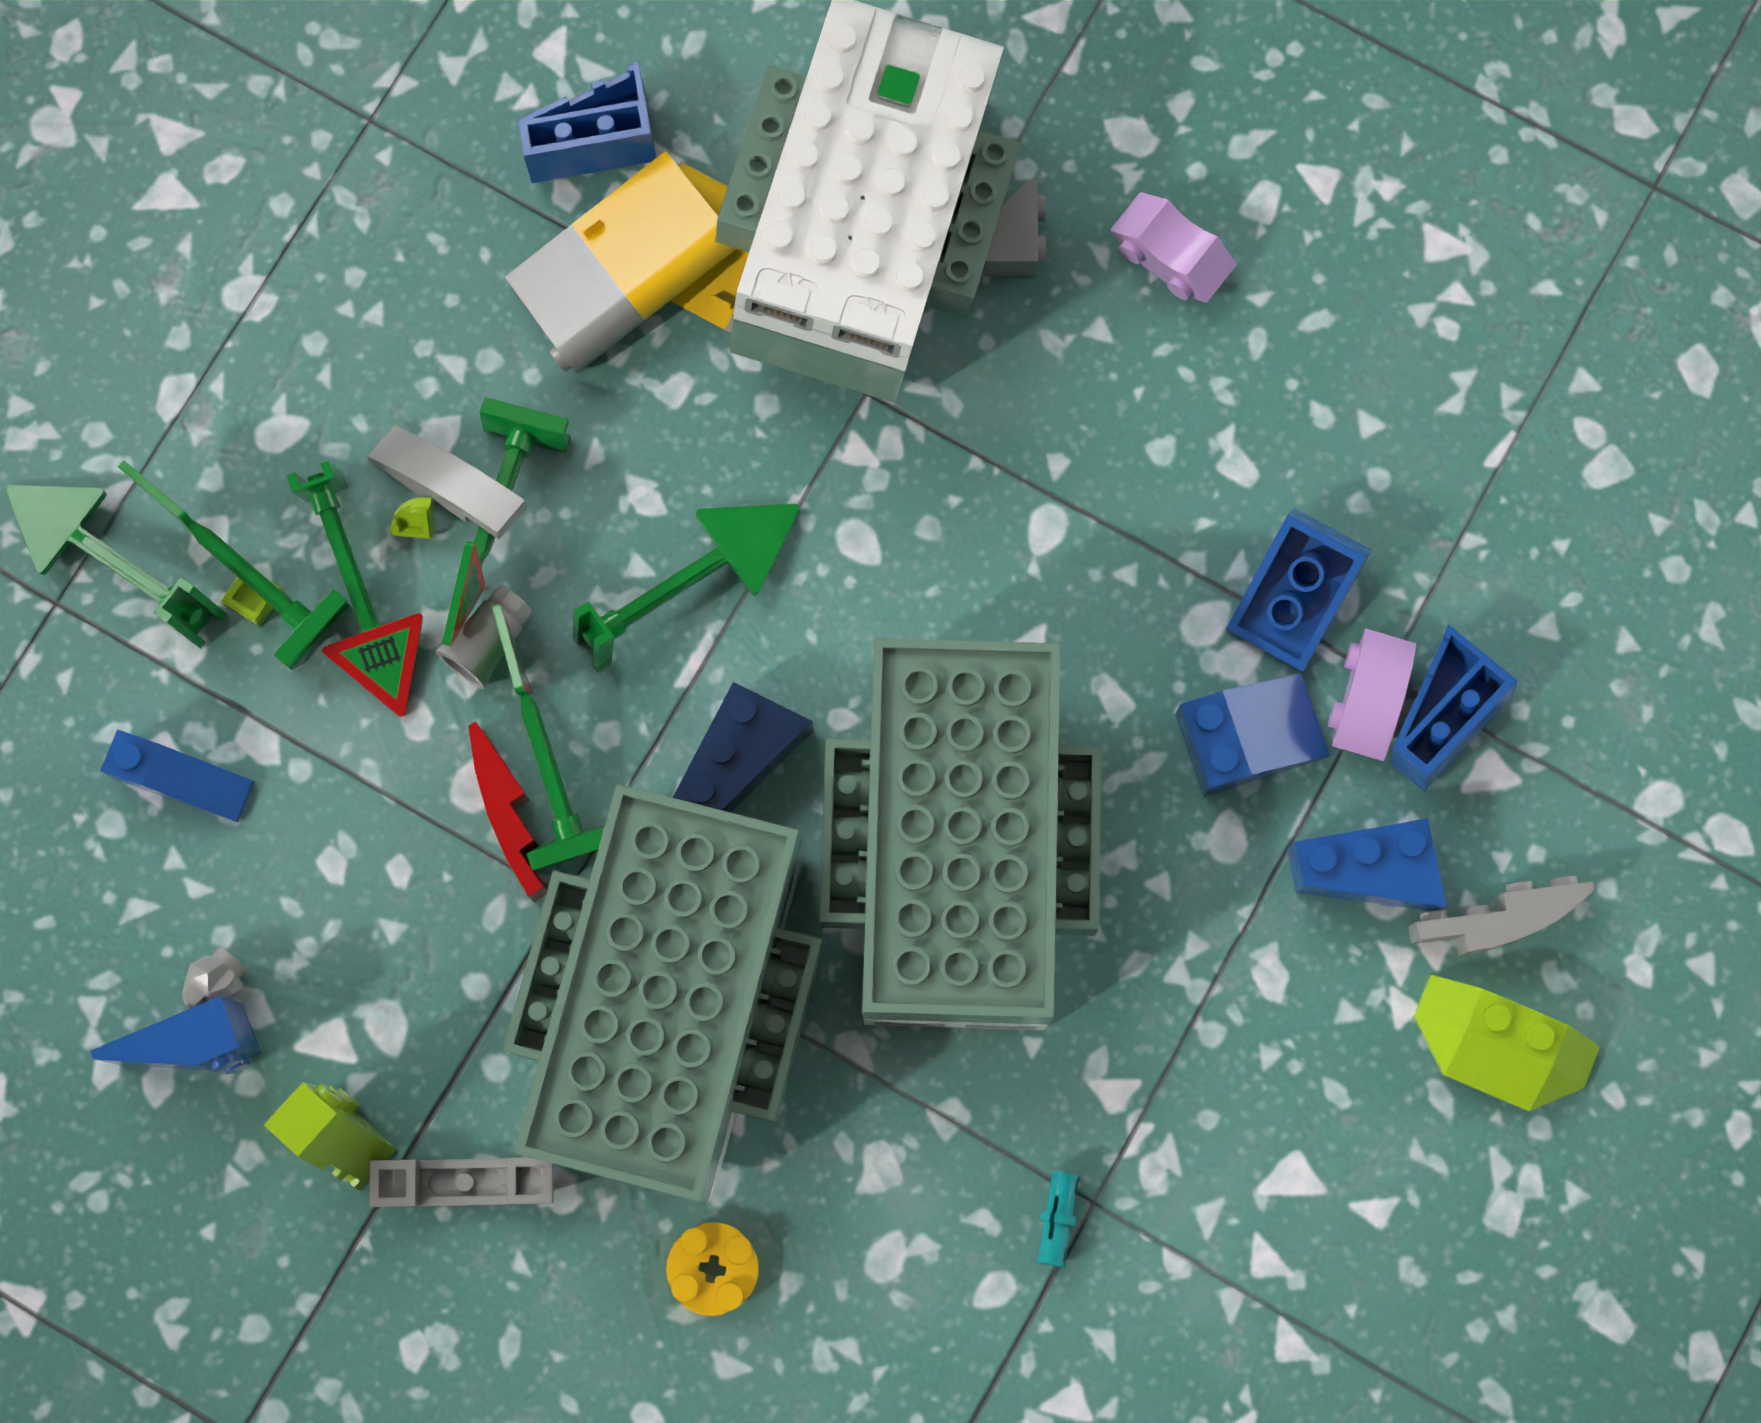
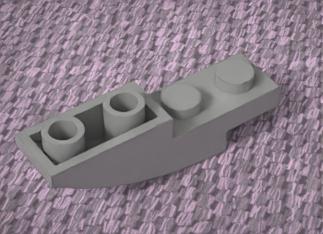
M1566 876L1551 879V887L1534 889L1532 881L1518 882L1506 885V892L1494 898L1496 912H1492L1491 905H1480L1465 908V916L1448 918L1447 910L1420 914L1421 921L1415 922L1408 927L1411 944L1455 939L1458 957L1508 945L1542 930L1576 908L1594 891L1593 881L1578 883L1577 876Z

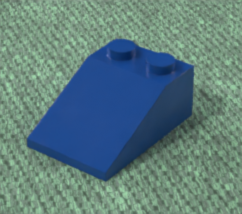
M1294 508L1284 520L1225 630L1303 672L1353 586L1372 549Z
M1301 673L1232 688L1180 704L1175 713L1203 797L1330 756Z
M222 996L90 1051L94 1060L117 1065L211 1070L214 1072L224 1070L225 1075L249 1067L251 1065L249 1058L261 1054L243 1004Z

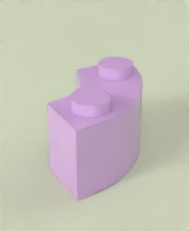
M1140 192L1110 230L1121 244L1118 247L1119 252L1128 261L1134 264H1142L1151 273L1167 283L1168 289L1182 300L1192 297L1207 303L1237 265L1218 236L1206 232L1190 222L1168 199Z
M1366 628L1360 643H1351L1344 664V668L1351 669L1342 703L1334 702L1327 725L1334 728L1332 746L1384 761L1406 695L1414 662L1416 643Z

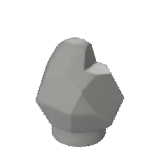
M217 948L211 956L205 955L194 961L189 966L184 982L182 998L185 1006L191 1009L219 996L233 1000L243 989V982L239 978L246 971V967L222 948Z

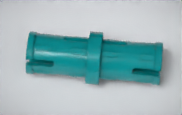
M1051 1171L1052 1177L1046 1211H1041L1040 1221L1044 1222L1036 1263L1066 1268L1065 1261L1071 1227H1076L1077 1218L1073 1217L1078 1182L1081 1176Z

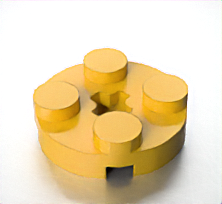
M709 1222L686 1230L674 1243L667 1259L666 1273L673 1296L688 1310L700 1315L718 1316L738 1308L752 1294L759 1276V1261L751 1242L738 1229L724 1223ZM711 1255L718 1256L719 1265L726 1267L725 1275L716 1276L714 1283L706 1281V1273L700 1271L701 1262H709Z

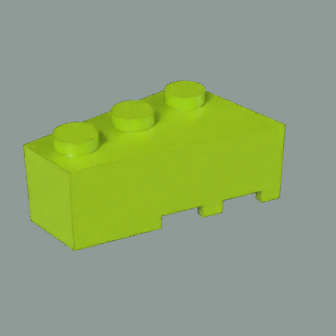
M302 1082L264 1124L297 1157L323 1171L329 1164L335 1168L332 1174L341 1181L344 1178L347 1179L359 1191L370 1181V1161L389 1160L397 1151L388 1140L356 1112L360 1104L355 1098L341 1087L336 1089L332 1085L327 1087L323 1083L317 1086Z

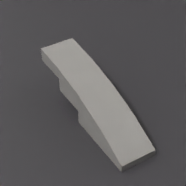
M394 426L367 456L370 462L420 497H432L434 507L439 503L464 522L473 521L497 539H500L527 508L523 498L490 476L433 443L397 426Z

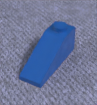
M118 729L100 770L115 780L237 823L254 784V781Z

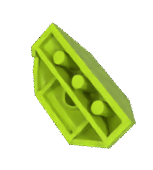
M1429 975L1413 1016L1443 1076L1525 1111L1534 1110L1583 1089L1600 1048L1598 1044L1568 1024L1483 988L1434 975Z

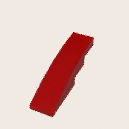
M475 721L468 726L474 770L486 813L506 860L527 896L535 903L546 895L547 889L536 872L532 870L525 856L528 852L538 848L539 844L516 812L518 808L529 802L530 799L483 729Z

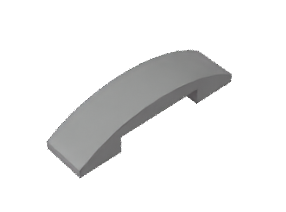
M530 1157L370 1161L369 1207L554 1204V1164Z

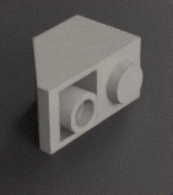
M1028 180L1002 205L985 260V276L1036 277L1037 263L1045 262L1046 236H1038V221H1045L1046 196L1038 195V180Z

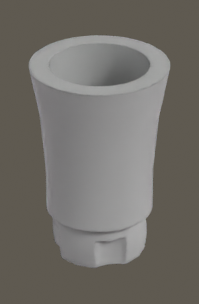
M499 586L488 600H484L472 616L465 622L451 647L441 645L435 651L436 655L450 669L480 689H485L495 668L505 654L492 606L501 603L514 640L522 631L521 626L532 613V609L524 600L502 586Z

